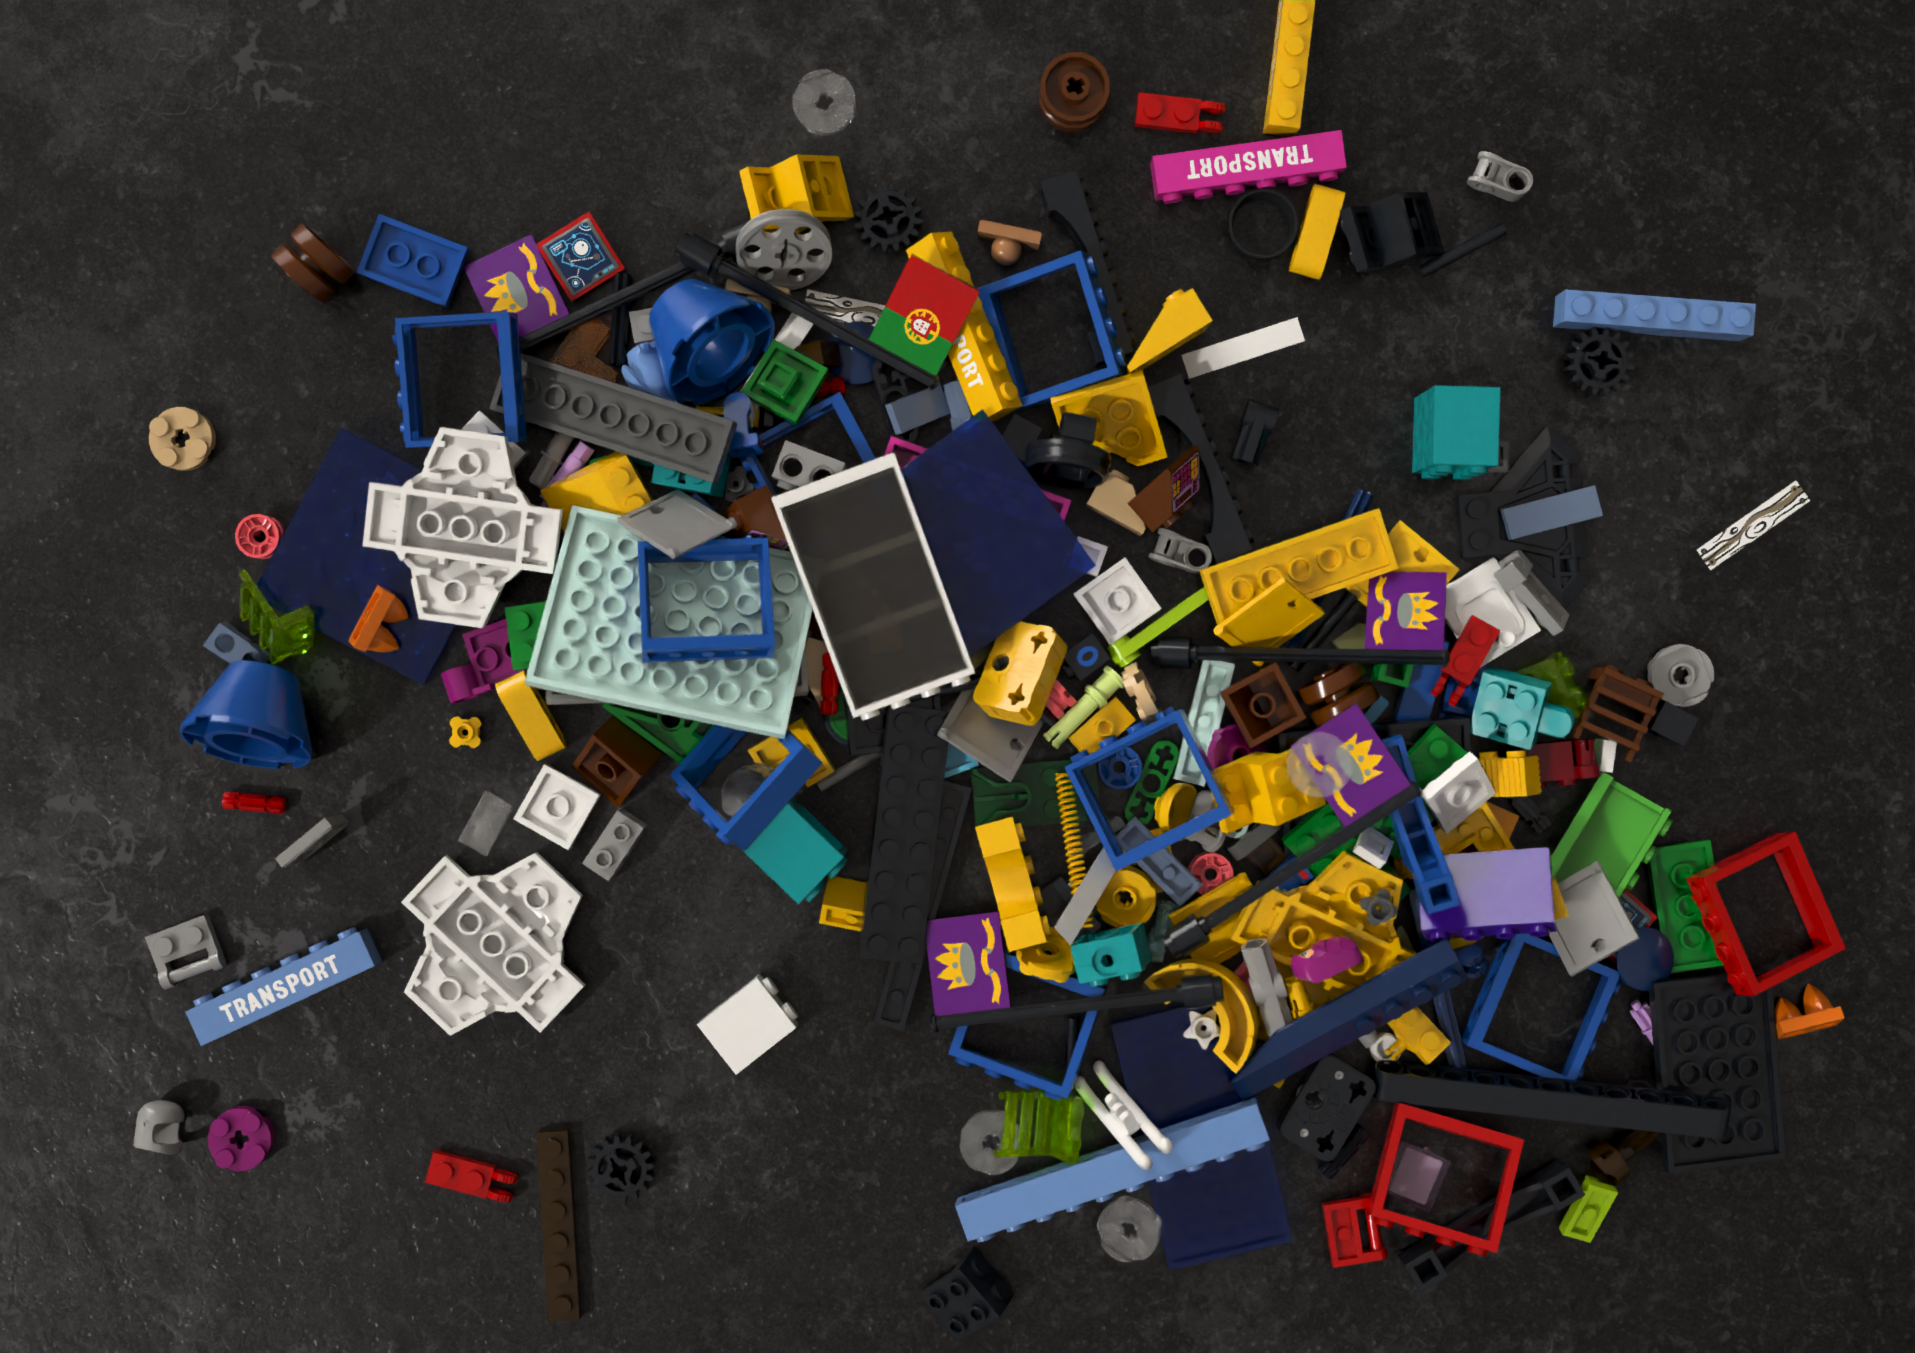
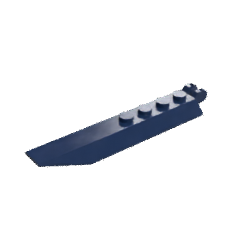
M1445 938L1276 1030L1231 1081L1233 1087L1242 1101L1356 1039L1370 1034L1391 1020L1401 1017L1404 1013L1415 1007L1429 1002L1439 994L1455 988L1461 982L1467 980L1468 977L1477 979L1490 969L1488 959L1483 956L1484 951L1482 947L1472 944L1454 952L1449 941Z

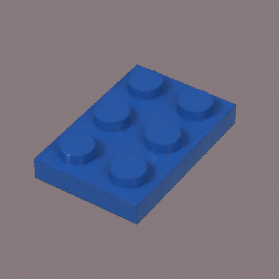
M378 214L356 273L448 308L470 249Z

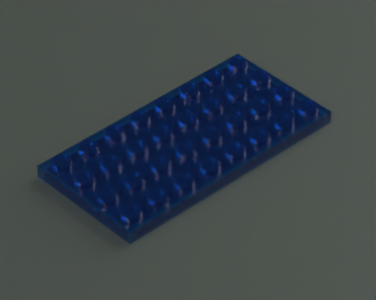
M1185 1005L1110 1023L1126 1092L1158 1130L1242 1102L1241 1097L1231 1083L1242 1068L1235 1074L1213 1052L1220 1036L1214 1037L1205 1050L1202 1049L1197 1039L1185 1038L1183 1036V1033L1191 1025L1189 1012L1194 1011L1203 1015L1212 1010V1006L1185 1009ZM1216 1013V1024L1221 1028L1219 1017ZM1202 1025L1201 1030H1206V1026ZM1255 1094V1095L1251 1096L1250 1098H1248V1099H1251V1098H1254V1097H1255L1256 1100H1257L1259 1109H1260V1111H1261V1107H1260V1103H1259V1099H1258V1094ZM1141 1128L1136 1131L1137 1137L1145 1134ZM1269 1141L1264 1142L1265 1146L1255 1151L1248 1152L1246 1149L1234 1152V1157L1222 1162H1217L1216 1159L1204 1162V1167L1196 1171L1187 1172L1186 1169L1174 1172V1177L1166 1181L1156 1182V1179L1148 1181L1170 1271L1292 1242Z

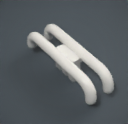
M1101 1060L1095 1061L1093 1069L1110 1092L1105 1098V1103L1109 1110L1082 1076L1077 1077L1074 1087L1138 1166L1143 1170L1151 1169L1153 1166L1151 1157L1143 1152L1131 1135L1141 1128L1153 1144L1164 1154H1169L1173 1151L1171 1140L1164 1137L1117 1082L1104 1062Z

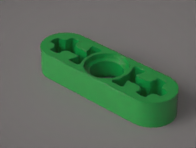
M1160 740L1155 742L1150 748L1142 766L1140 778L1134 784L1124 806V816L1128 822L1134 817V814L1130 812V808L1132 806L1137 807L1142 799L1135 797L1137 791L1146 797L1154 798L1152 804L1145 801L1143 810L1147 814L1145 817H1139L1138 820L1143 825H1146L1152 819L1155 812L1154 805L1158 796H1162L1179 759V751L1174 743ZM1165 746L1170 747L1169 753L1172 754V759H1165L1161 768L1167 769L1166 774L1163 775L1155 769H1148L1150 762L1157 766L1160 757L1156 754V750L1164 749ZM1148 774H1155L1160 779V786L1154 792H1147L1142 786V781Z

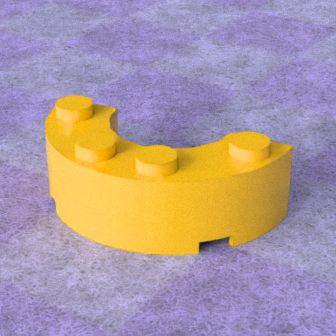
M1013 817L975 827L995 894L1009 952L1047 942L1046 936L1051 935L1047 916L1041 917L1038 906L1044 903L1039 886L1033 887L1030 875L1035 874L1031 856L1024 857L1020 842H1024L1026 839L1021 822L1015 824Z
M1203 959L1176 961L1149 976L1144 983L1151 990L1176 988V984H1181V977L1211 973L1213 977L1221 976L1224 1002H1217L1216 1006H1212L1219 1017L1221 1032L1213 1052L1236 1074L1252 1055L1259 1034L1257 1006L1245 983L1228 968Z

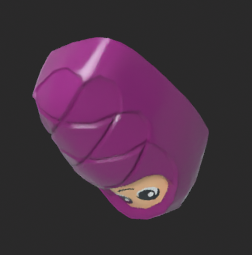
M1338 936L1317 941L1309 950L1300 955L1293 954L1291 969L1294 976L1299 980L1317 984L1359 964L1364 958L1357 944L1352 939Z

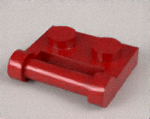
M1372 1193L1363 1194L1359 1197L1322 1202L1333 1268L1380 1261L1388 1258L1387 1248L1382 1243L1380 1225L1374 1223L1375 1217L1367 1215ZM1359 1209L1365 1210L1370 1248L1366 1250L1362 1249L1356 1211Z

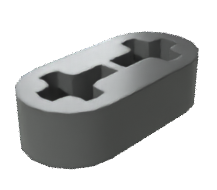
M1253 823L1248 827L1247 832L1243 836L1234 838L1226 846V850L1235 861L1241 860L1277 832L1282 824L1271 826Z

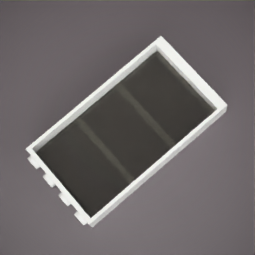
M894 453L771 498L853 718L860 716L862 720H866L879 715V708L891 705L892 709H896L909 704V697L921 693L922 698H926L941 692L939 688L941 685L951 682L952 686L955 687L971 681L969 675L975 673Z

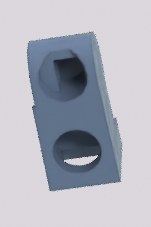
M227 621L220 622L203 645L229 663L236 661L267 663L271 657L266 650L251 642V639L236 630V627Z

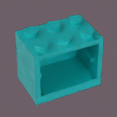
M1433 386L1415 397L1412 473H1421V479H1441V476L1453 474V480H1472V477L1488 474L1489 469L1498 466L1500 387Z
M795 798L791 799L745 851L742 850L798 904L803 899L810 902L826 883L823 878L827 875L832 879L848 860L844 857L848 849Z

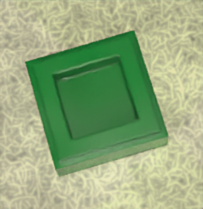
M773 356L757 381V385L786 401L802 374L798 369Z

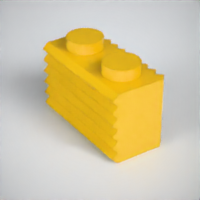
M1526 750L1506 751V757H1498V751L1479 752L1478 760L1483 766L1482 768L1496 793L1492 797H1524L1541 794L1538 756H1526Z

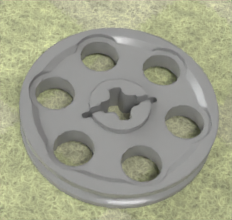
M777 209L764 212L752 218L740 230L736 239L737 264L739 268L772 286L788 288L789 290L799 289L818 280L828 269L832 259L830 234L820 220L806 212L793 209ZM771 224L779 227L777 231L771 233L763 230L765 226ZM802 226H806L812 229L807 234H798L795 232L797 228ZM785 239H786L787 249H786V252H784V254H783V261H782V260H781V252H782V249H784V246H785L784 242H785ZM748 245L760 247L758 251L752 253L744 250ZM816 248L824 251L819 256L807 254L810 250ZM760 267H771L773 269L768 274L757 272ZM795 268L804 270V273L798 276L790 275L788 272Z

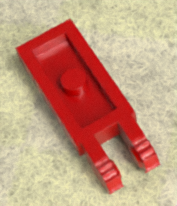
M1139 92L1134 127L1197 134V132L1221 133L1224 126L1222 123L1207 120L1199 121L1200 112L1222 114L1225 112L1226 105L1214 101L1201 102V99Z
M1471 615L1449 653L1450 662L1448 666L1443 668L1442 665L1440 669L1441 674L1430 694L1437 697L1443 691L1448 677L1453 678L1459 683L1449 696L1448 704L1455 707L1466 686L1468 687L1471 684L1501 630Z
M435 1150L432 1154L425 1183L485 1199L488 1197L494 1201L510 1203L513 1199L512 1193L491 1187L492 1181L495 1179L506 1184L517 1183L518 1176L515 1173L496 1168V1165Z

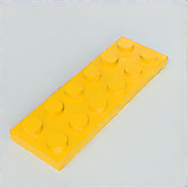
M1378 508L1203 568L1199 571L1216 623L1219 625L1283 577L1308 598L1314 599L1399 568L1380 509ZM1293 602V603H1288V606H1294V605H1295L1294 602Z

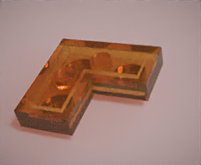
M596 318L571 329L549 360L551 363L613 383L620 375L595 357L611 334V329Z

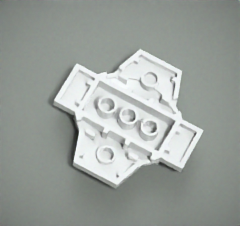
M440 427L420 474L409 479L403 486L369 482L363 546L395 551L401 562L404 561L411 569V584L419 619L484 628L505 584L516 577L522 570L554 574L558 557L563 510L531 504L528 497L517 486L507 436Z
M538 852L495 875L476 876L468 875L448 855L444 856L401 902L424 923L423 936H425L426 940L424 953L420 956L404 993L450 1036L495 1011L505 1013L517 1011L541 1033L586 985L563 964L565 962L563 960V938L583 895Z

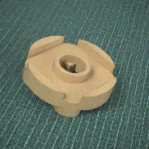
M186 407L170 408L154 418L149 425V445L153 455L162 465L176 470L190 471L201 467L207 462V457L216 445V434L210 420L198 411ZM180 431H183V434L188 433L190 439L185 441L186 446L182 448L175 441Z
M1134 662L1124 667L1125 671L1121 672L1122 682L1130 697L1136 695L1137 699L1135 702L1138 706L1136 709L1141 720L1145 724L1157 721L1155 715L1161 712V708L1157 709L1154 703L1157 700L1142 669H1139L1138 663Z

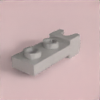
M1516 550L1499 562L1502 569L1494 573L1497 581L1507 592L1513 589L1518 601L1526 605L1533 612L1541 627L1547 628L1553 636L1563 631L1569 614L1531 571L1533 564L1520 550Z

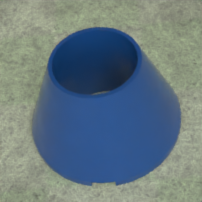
M697 279L683 280L667 289L655 302L649 316V326L666 388L674 399L682 404L685 401H693L695 405L706 404L727 395L740 386L756 368L754 363L761 352L764 351L765 353L769 348L775 330L772 314L761 303Z
M236 661L230 663L183 720L179 730L181 738L189 745H193V741L205 746L204 753L226 761L252 767L280 769L281 763H293V768H300L310 763L313 754L299 679L283 668L262 662Z

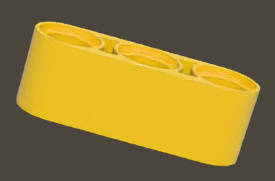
M1314 183L1290 261V272L1320 280L1344 202L1345 192Z
M523 670L496 683L495 687L499 698L532 755L537 761H540L567 748V743L538 689L526 685L527 671Z

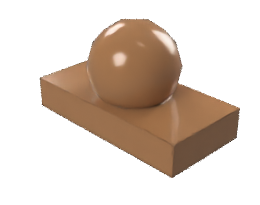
M980 220L977 238L993 241L991 245L992 258L1003 266L1015 264L1020 259L1022 247L1039 250L1042 233L987 220Z

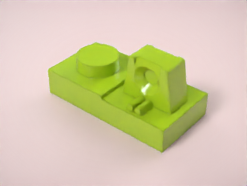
M1586 1175L1581 1185L1585 1196L1571 1204L1559 1229L1564 1236L1591 1243L1618 1195V1191L1615 1186L1602 1183L1596 1177Z

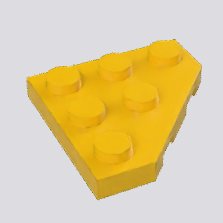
M1143 370L1050 398L1058 426H1060L1063 412L1096 417L1097 422L1093 445L1102 448L1109 454L1111 452L1125 458L1126 462L1137 467L1168 458Z

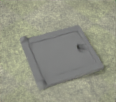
M679 489L617 518V523L658 548L672 559L737 527V522L733 517L729 519L724 518Z
M975 689L962 691L938 731V736L1008 782H1011L1043 722L1039 720L1034 725H1023L992 718L974 701L973 694Z
M1599 861L1592 863L1558 883L1569 916L1555 920L1557 931L1549 932V936L1570 976L1578 974L1640 939ZM1603 939V940L1598 941V942L1595 944V946L1592 947V945L1594 944V942H1595L1596 940Z

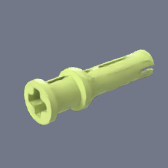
M1108 665L1103 668L1104 673L1092 685L1087 684L1084 687V695L1043 734L1045 739L1050 742L1059 733L1051 744L1056 749L1098 707L1100 709L1108 704L1107 700L1119 688H1124L1122 677Z

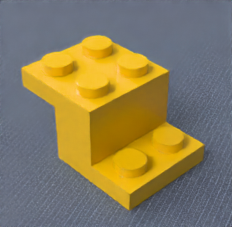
M796 154L772 167H746L739 171L751 219L764 212L777 209L803 211L816 217L821 222L847 221L854 217L839 156ZM773 224L763 228L764 231L770 233L779 229L777 225ZM799 227L795 230V232L799 233L801 231L808 229L809 227Z
M1293 749L1280 754L1255 751L1213 769L1235 812L1231 816L1219 821L1220 829L1223 833L1229 834L1251 823L1279 826L1326 805L1325 797ZM1212 794L1213 802L1216 808L1218 807V804Z

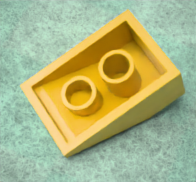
M1193 288L1185 293L1182 289H1179L1166 298V302L1162 304L1164 308L1125 370L1126 375L1147 368L1206 331L1213 320Z
M617 451L540 490L550 508L563 510L561 528L564 534L572 505L622 516L654 501L632 458Z

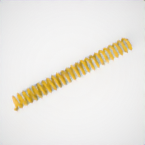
M1056 773L1057 777L1055 780L1058 782L1056 787L1060 788L1057 790V793L1060 794L1057 799L1061 801L1058 805L1062 807L1059 811L1063 813L1060 818L1064 819L1061 822L1064 825L1062 830L1066 832L1063 834V837L1067 838L1064 840V843L1067 844L1064 849L1068 851L1065 855L1070 857L1066 862L1070 863L1067 868L1071 870L1068 874L1073 876L1069 881L1073 882L1070 887L1074 889L1071 891V894L1074 895L1079 886L1075 885H1079L1083 881L1074 879L1086 876V873L1074 872L1085 870L1086 867H1072L1084 864L1085 861H1071L1084 857L1083 854H1072L1083 851V848H1070L1081 845L1082 842L1068 841L1079 839L1082 836H1069V834L1077 833L1081 830L1067 829L1079 826L1080 823H1066L1077 820L1079 817H1064L1078 812L1077 810H1065L1076 807L1077 804H1063L1075 801L1076 798L1062 797L1073 795L1076 792H1060L1074 788V786H1061V784L1071 782V780L1060 779L1068 776L1067 773ZM1087 918L1085 923L1093 921V918ZM1084 924L1082 927H1094V925Z

